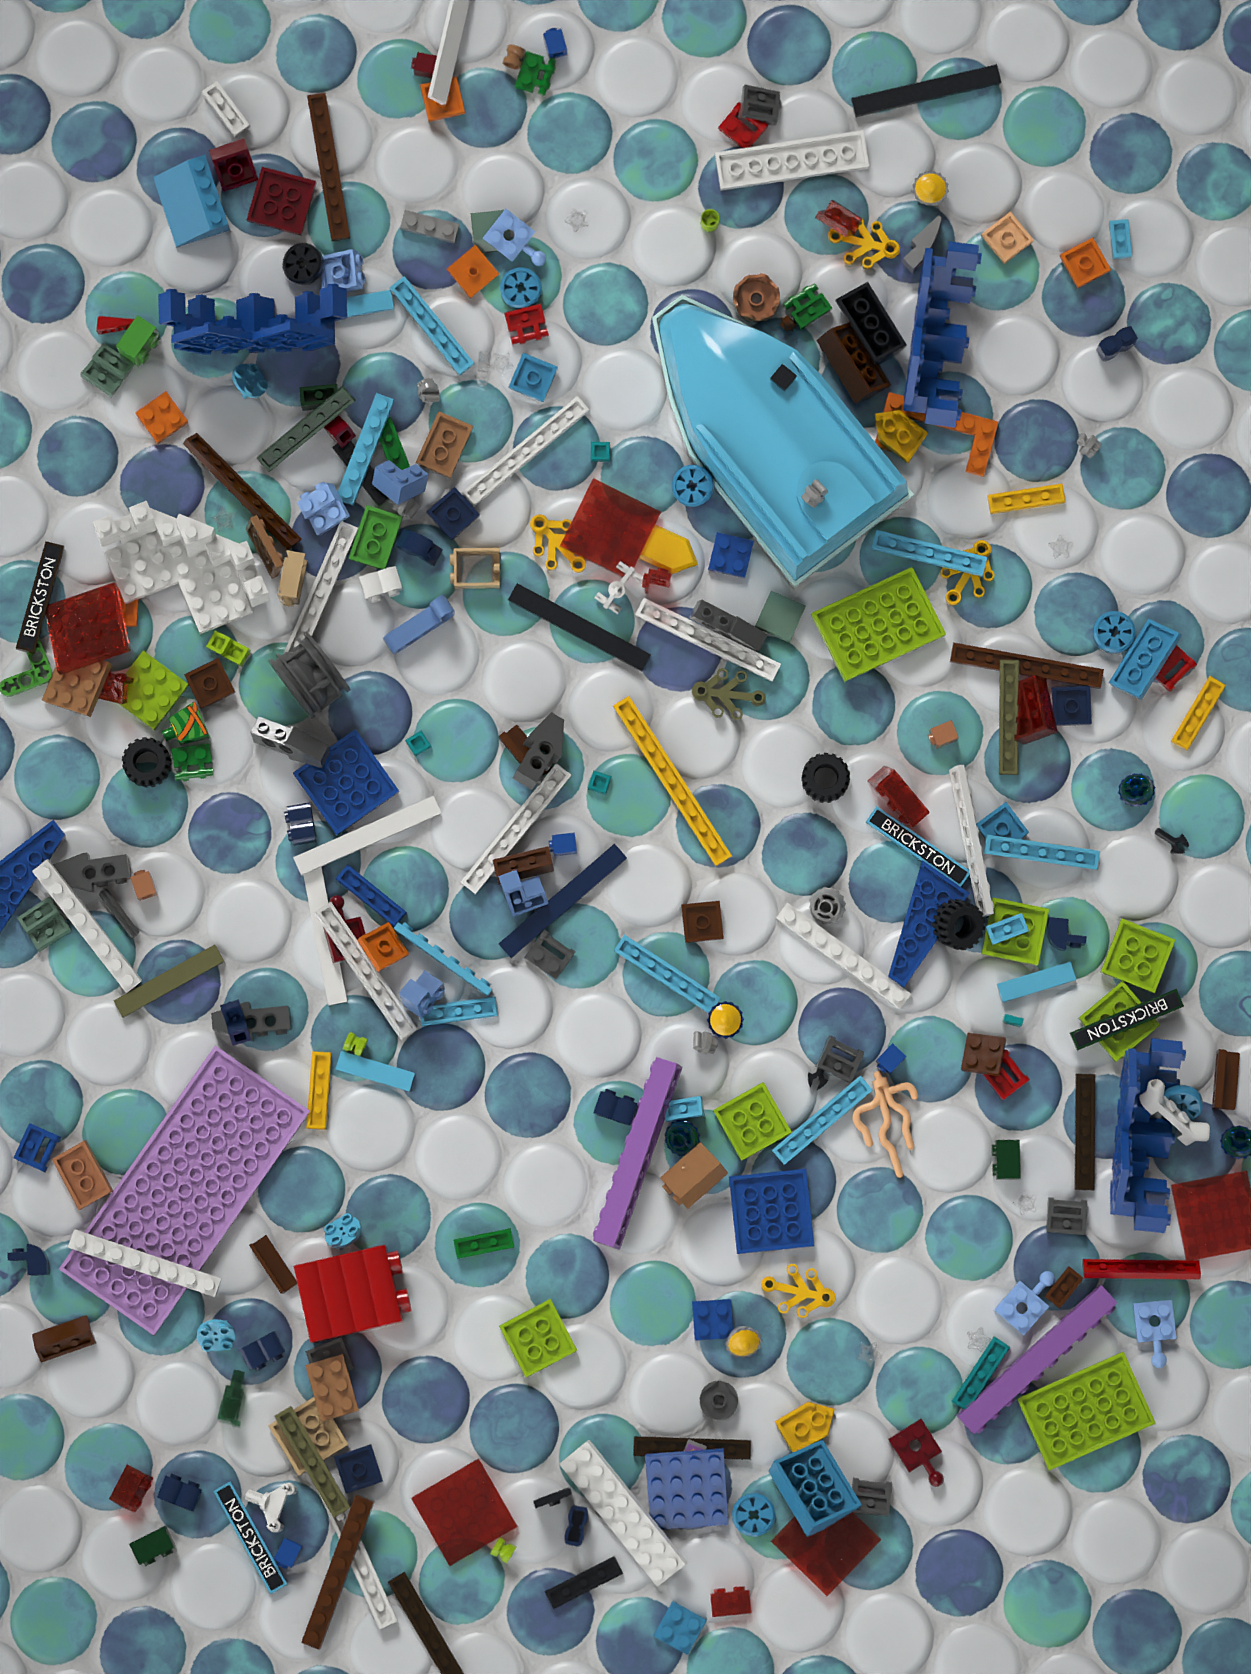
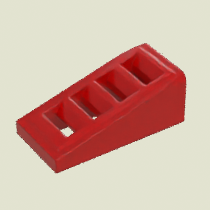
M99 316L96 331L98 334H106L127 330L134 319Z

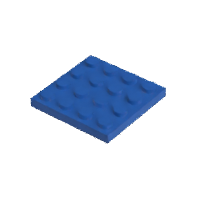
M356 729L329 747L330 754L323 768L305 764L293 772V775L337 836L400 792Z
M806 1169L729 1176L737 1254L814 1246Z
M723 1448L645 1454L649 1515L661 1530L729 1525Z

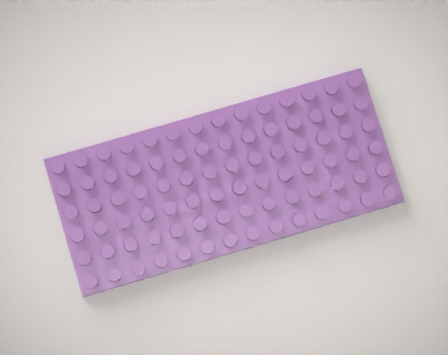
M214 1046L88 1226L85 1233L200 1271L304 1122L310 1110L226 1052ZM72 1249L59 1268L60 1271L154 1336L187 1290L186 1287L74 1249Z

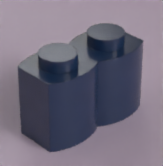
M1131 326L1124 327L1115 335L1101 340L1096 350L1102 361H1109L1115 358L1119 352L1131 349L1138 337Z
M310 802L287 806L284 816L286 823H290V830H287L289 842L292 841L294 846L317 842Z
M605 1089V1092L601 1091L593 1114L630 1126L637 1103L634 1102L635 1099L626 1095L623 1098L616 1096L617 1092Z
M275 1331L240 1349L249 1369H255L256 1372L266 1367L265 1363L272 1359L275 1362L283 1358L282 1353L286 1352Z
M172 1473L170 1477L165 1475L157 1498L194 1512L202 1489L199 1488L200 1484L190 1480L188 1484L181 1481L182 1477Z
M577 1505L571 1507L568 1514L569 1526L564 1536L565 1544L580 1547L584 1539L583 1527L588 1519L587 1507Z

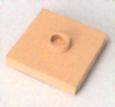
M1011 211L981 234V237L1003 264L1034 242V239Z

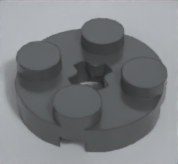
M713 1381L707 1384L702 1389L699 1397L700 1407L704 1414L715 1420L730 1417L736 1411L738 1405L736 1390L732 1385L723 1381ZM715 1395L724 1397L722 1400L723 1405L714 1404Z

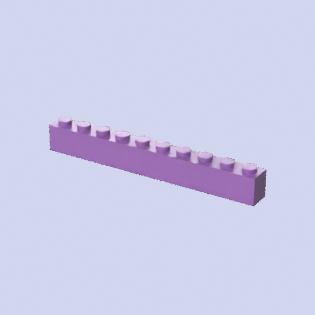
M656 1057L655 1061L651 1064V1073L649 1079L644 1084L645 1091L643 1097L638 1101L637 1114L632 1119L630 1134L625 1139L626 1146L624 1152L619 1156L618 1169L612 1176L613 1183L611 1189L606 1194V1204L600 1211L599 1224L593 1231V1241L618 1250L621 1248L665 1120L667 1109L670 1106L669 1103L672 1100L683 1068L677 1063Z
M1098 1285L977 1396L975 1401L968 1404L966 1409H962L956 1415L972 1434L982 1432L987 1427L985 1423L990 1419L992 1421L1001 1414L1000 1410L1004 1406L1009 1407L1015 1401L1014 1397L1018 1393L1023 1394L1030 1387L1028 1384L1032 1380L1037 1381L1044 1375L1042 1371L1047 1367H1053L1059 1361L1057 1358L1062 1353L1066 1355L1073 1348L1071 1345L1076 1340L1080 1342L1087 1335L1086 1331L1090 1327L1094 1329L1101 1323V1317L1105 1314L1107 1316L1116 1309L1114 1307L1117 1304L1115 1299L1102 1285Z

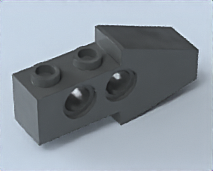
M704 600L697 601L689 619L755 652L760 651L767 637L766 633L742 618L735 617Z
M551 712L529 734L523 743L529 750L512 777L514 780L531 790L535 785L540 786L545 777L542 775L544 770L548 771L552 763L556 764L562 756L564 719ZM532 764L536 765L538 769L533 768Z
M258 717L250 732L254 743L286 754L289 759L323 768L330 754L327 744L296 727L288 728L262 717Z
M86 852L53 864L70 887L92 893L94 892V885L104 887L108 886L109 882L124 884L127 883V880L131 879L129 857L127 854L90 859L89 854ZM108 867L115 868V873L112 876H106L105 874ZM91 869L95 870V877L88 879L86 877L87 872Z
M250 1002L240 1004L246 1021L249 1019L257 1021L256 1026L249 1029L251 1042H254L253 1034H256L257 1037L268 1036V1032H276V1035L287 1034L288 1030H291L289 1006L251 1009ZM219 1010L211 1013L212 1029L228 1034L222 1011ZM268 1017H275L276 1023L274 1026H266V1019Z

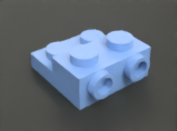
M351 249L323 256L322 288L327 287L328 284H339V287L347 288V292L363 289V283L366 282L364 273L361 272V265H363L364 260L358 251Z
M321 482L317 484L315 491L302 494L300 496L301 500L297 502L305 519H309L318 536H321L350 517L333 483Z

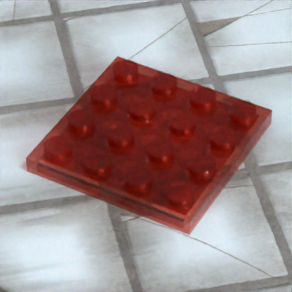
M593 478L559 547L623 578L625 573L616 568V566L621 561L629 568L631 566L635 567L661 511Z
M115 582L48 605L46 620L56 669L59 675L131 651L118 587Z
M1247 1170L1170 1185L1186 1261L1251 1249V1187Z
M479 1458L411 1498L449 1566L518 1527Z
M854 1512L808 1537L794 1516L771 1540L826 1596L881 1541Z

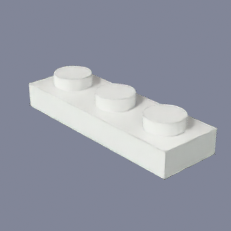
M217 81L202 91L204 97L235 138L250 128V124Z

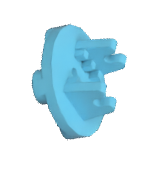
M254 363L250 365L240 364L232 373L233 382L236 388L243 394L242 397L244 399L247 397L258 398L268 388L267 381Z
M344 1214L341 1218L325 1226L326 1243L332 1248L340 1249V1251L356 1240L361 1239L359 1237L362 1230L361 1223L355 1217H352L351 1214Z
M213 1319L199 1326L196 1339L203 1351L229 1350L235 1341V1330L227 1320Z

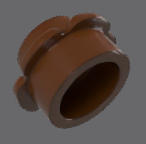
M788 315L784 318L781 317L782 322L780 325L786 332L789 330L793 332V329L797 326Z

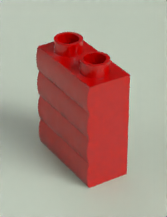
M386 1245L293 1266L311 1343L404 1322L402 1313L412 1311L407 1289L397 1291L393 1276L403 1273L399 1252L397 1250L388 1253Z

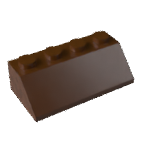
M849 323L829 329L816 340L855 404L863 402L891 386L881 367L874 365Z

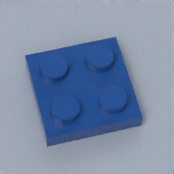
M717 532L708 570L745 579L754 541Z
M731 1299L692 1301L695 1341L727 1339L733 1330Z

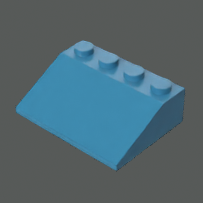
M205 155L187 160L153 177L176 248L230 230Z
M823 1439L775 1460L768 1470L807 1537L824 1530L862 1506Z

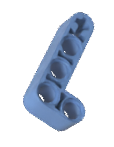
M440 595L430 603L428 608L383 637V640L392 654H397L455 615V610L445 595Z

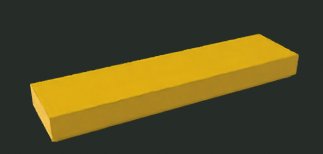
M1063 483L987 495L990 515L1066 502Z
M1211 676L1208 677L1171 742L1186 751L1189 749L1226 687L1225 684Z
M312 1051L308 1110L310 1112L307 1115L306 1129L326 1130L332 1057L330 1052Z

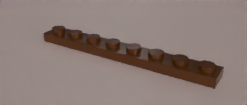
M326 93L307 95L331 241L350 239Z
M198 433L185 439L183 445L254 516L257 515L259 520H263L266 529L287 550L299 544L302 538Z
M954 642L952 645L951 663L1000 671V660H1019V675L1080 686H1090L1097 689L1101 688L1104 669Z
M355 1495L301 1643L318 1650L321 1649L375 1501Z

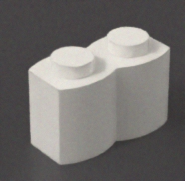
M396 566L359 577L367 601L370 600L371 603L382 600L381 597L389 595V597L397 596L403 590Z

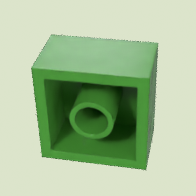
M137 315L116 347L119 354L139 367L141 363L144 364L148 360L150 350L156 348L159 344L160 335L155 326Z

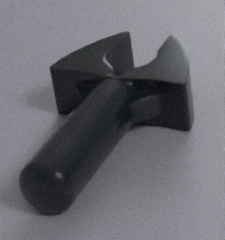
M1160 828L1155 830L1157 836L1171 844L1172 849L1170 853H1185V851L1178 848L1176 843H1182L1189 847V843L1183 834L1175 838Z
M817 1068L815 1073H808L809 1087H811L813 1079L819 1077L820 1081L817 1090L821 1089L828 1082L827 1079H824L823 1070Z

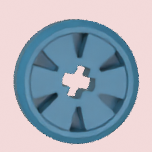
M515 268L508 271L502 278L500 293L503 301L509 307L518 310L534 306L540 299L542 291L541 282L532 270ZM520 284L524 285V289H526L525 291H522V293H518V289L516 288L517 286L519 287Z
M687 465L679 469L674 475L672 491L675 498L681 504L689 507L700 506L711 498L714 491V480L706 468L699 465ZM692 480L693 483H697L695 491H693V488H689Z
M1106 612L1095 622L1093 638L1101 650L1112 654L1121 653L1127 650L1133 643L1135 626L1130 617L1122 612ZM1117 628L1116 632H1119V634L1112 637V633H1109V630Z
M1176 1085L1164 1091V1096L1172 1100L1179 1110L1184 1111L1191 1121L1201 1114L1203 1099L1195 1088L1187 1085Z
M750 1493L736 1501L732 1510V1520L735 1527L742 1534L757 1537L771 1529L775 1520V1510L768 1498L761 1494ZM750 1510H757L759 1512L757 1520L754 1518L750 1520L748 1518Z

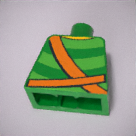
M195 702L169 717L168 719L172 727L162 731L166 741L177 737L180 745L211 738Z

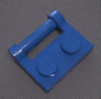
M29 1123L13 1158L46 1173L48 1161L57 1142H60L62 1137ZM46 1136L50 1138V1141L40 1163H37L34 1160Z

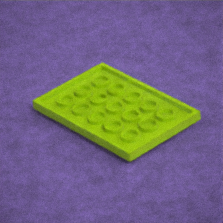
M913 567L810 614L844 682L946 635Z
M1124 1351L1017 1398L1048 1471L1156 1424Z

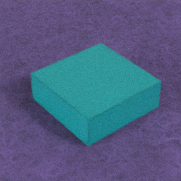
M591 442V462H610V442Z
M422 730L405 740L415 757L431 748Z
M593 770L588 790L606 795L612 776Z
M1004 1014L1002 1020L1005 1024L1019 1028L1024 1021L1023 1018Z

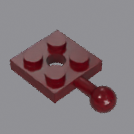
M339 895L332 896L329 902H332L358 940L361 936L365 935L361 916L345 920L342 909L344 907V899ZM323 927L332 962L336 963L346 960Z
M919 1419L888 1439L909 1473L923 1464L929 1474V1483L934 1487H939L943 1484V1474L935 1471L929 1461L940 1454L942 1450L922 1419ZM918 1440L921 1444L920 1450L912 1451L909 1446L910 1442Z

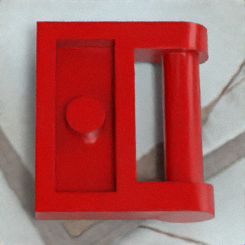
M738 102L719 125L718 129L740 147L749 148L764 133L768 124L746 117L750 123L758 128L756 132L751 130L736 118L741 108V103Z
M1176 645L1155 679L1171 692L1175 688L1174 685L1190 669H1194L1197 663ZM1182 659L1185 664L1168 681L1165 676Z
M1007 1049L1004 1051L1003 1061L1019 1081L1014 1083L1002 1067L1000 1076L982 1074L1002 1100L1006 1099L1030 1080L1009 1056L1010 1053Z

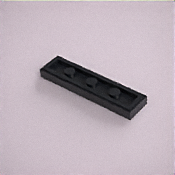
M351 441L343 448L338 444L332 447L346 467H348L355 449V445ZM369 466L362 487L377 506L380 507L390 498L372 485L374 469Z
M615 1556L546 1590L545 1594L552 1608L555 1609L620 1576L623 1572Z

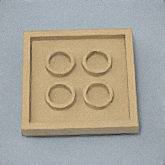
M314 1397L294 1409L323 1460L349 1445L334 1419L321 1422ZM277 1420L268 1425L298 1476L306 1472Z

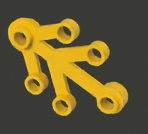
M855 217L852 225L855 229L859 230L863 238L843 234V231L838 227H833L828 232V239L831 243L845 242L861 246L855 251L844 255V263L847 265H852L855 259L872 249L879 250L873 256L865 257L862 260L863 268L871 269L873 264L882 258L892 259L897 257L900 252L899 244L895 240L888 239L879 221H874L871 224V231L878 235L882 243L874 241L861 217ZM859 220L862 224L857 226L855 221ZM879 225L880 229L874 230L873 226ZM838 234L839 238L833 239L832 235ZM892 247L894 251L888 252L887 248ZM851 256L853 260L847 261L846 257ZM866 260H869L871 262V265L866 266L864 262Z
M541 514L532 517L530 527L535 532L533 554L536 557H541L544 554L542 546L544 534L549 539L548 560L546 561V568L553 571L557 568L555 560L557 548L571 563V569L574 572H583L586 568L585 560L582 557H575L562 542H573L576 545H582L585 542V536L582 533L575 535L554 534L549 529L561 528L565 532L572 529V522L568 519L553 521L548 520L546 516ZM538 521L543 522V526L537 527L536 523ZM565 522H568L570 524V527L564 528L563 524ZM581 536L583 540L577 542L576 537ZM541 548L542 552L540 554H537L535 552V549ZM550 561L555 563V566L552 568L548 566ZM578 562L582 564V567L579 569L575 568V564Z
M979 540L974 543L973 548L962 550L987 557L983 579L986 582L992 581L994 572L991 570L988 556L991 553L990 544L985 540ZM983 547L985 549V552L980 553L978 551V548ZM945 567L940 571V575L944 579L950 578L951 575L962 573L961 571ZM943 570H948L950 574L948 576L943 575ZM964 572L954 590L947 592L946 602L951 606L959 604L961 600L960 593L970 576L974 586L973 595L977 598L983 597L985 589L981 585L979 576ZM986 573H991V574H992V578H990V579L986 578V577H985V574H986ZM976 589H981L983 593L981 595L976 594ZM954 595L957 600L951 601L949 597Z
M789 1264L786 1271L792 1276L798 1287L776 1282L770 1276L765 1277L761 1282V1287L766 1292L778 1290L796 1295L786 1302L779 1303L778 1311L782 1314L787 1313L791 1307L807 1297L816 1299L807 1306H801L797 1309V1315L800 1318L807 1317L809 1312L819 1306H832L836 1298L835 1293L831 1289L823 1287L817 1277V1271L813 1268H809L805 1276L812 1281L817 1291L809 1290L795 1264ZM790 1266H794L796 1268L795 1273L789 1272ZM808 1271H814L815 1276L813 1278L808 1277ZM766 1281H772L773 1286L767 1288L765 1285ZM824 1294L829 1295L828 1301H823L822 1296ZM781 1304L787 1305L786 1311L780 1310ZM801 1308L806 1310L805 1316L799 1314Z

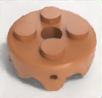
M763 273L747 275L736 284L733 292V305L736 312L743 319L750 322H763L776 313L780 303V292L778 286L768 275ZM759 295L762 301L755 304L751 301V297Z

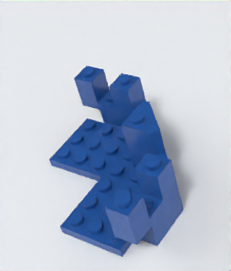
M949 241L946 257L932 256L933 249L925 248L918 286L903 411L925 413V424L955 428L956 420L960 421L961 409H958V400L961 401L963 389H959L960 381L937 379L938 371L942 372L943 362L962 364L964 348L968 349L970 337H966L967 326L945 323V319L949 320L950 308H947V301L970 304L971 297H975L976 286L973 285V278L955 275L956 269L976 271V265L981 263L982 253H978L979 245Z
M328 284L327 287L320 289V295H315L312 291H304L302 295L295 296V319L289 318L286 314H278L275 318V300L260 296L259 293H250L249 296L236 300L237 320L233 316H224L223 319L215 321V299L207 298L206 295H196L195 298L188 300V314H186L185 293L177 292V289H167L166 292L158 294L159 324L174 327V335H171V343H174V349L203 355L211 354V351L222 350V354H237L238 350L249 349V353H265V349H276V352H291V348H302V351H312L335 344V321L347 318V288L339 287V284Z
M1151 1038L1149 1053L1136 1052V1049L1128 1048V1051L1125 1050L1119 1084L1121 1090L1117 1106L1118 1126L1115 1128L1114 1138L1116 1145L1112 1160L1113 1180L1110 1182V1214L1134 1217V1230L1165 1233L1166 1226H1170L1171 1214H1168V1206H1165L1166 1199L1169 1200L1170 1188H1167V1180L1145 1178L1144 1172L1149 1169V1158L1146 1157L1168 1159L1170 1146L1175 1143V1133H1172V1124L1167 1119L1150 1118L1151 1114L1142 1106L1139 1096L1147 1091L1148 1082L1154 1079L1161 1080L1165 1085V1090L1172 1086L1180 1085V1079H1177V1071L1159 1068L1180 1069L1181 1061H1185L1186 1050L1183 1049L1182 1041Z

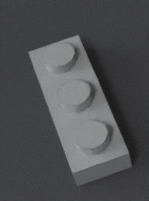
M408 210L404 211L400 225L401 230L454 244L460 227L459 224Z

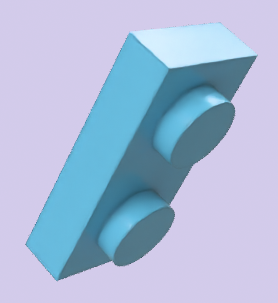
M1129 220L1109 221L1112 258H1131Z
M1022 913L985 927L992 945L1029 932Z
M696 1096L670 1101L665 1121L672 1122L705 1116L703 1098Z

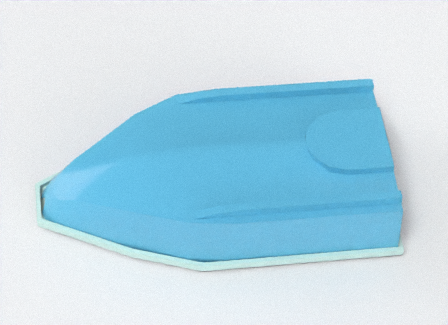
M684 295L679 296L652 317L668 399L689 456L696 465L702 466L710 472L714 480V488L794 588L914 496L901 473L822 375L797 350L762 331ZM781 364L797 375V378L786 391H783L770 380ZM818 479L828 490V493L824 495V501L818 503L813 508L801 496L805 493V488L808 485H812V482Z

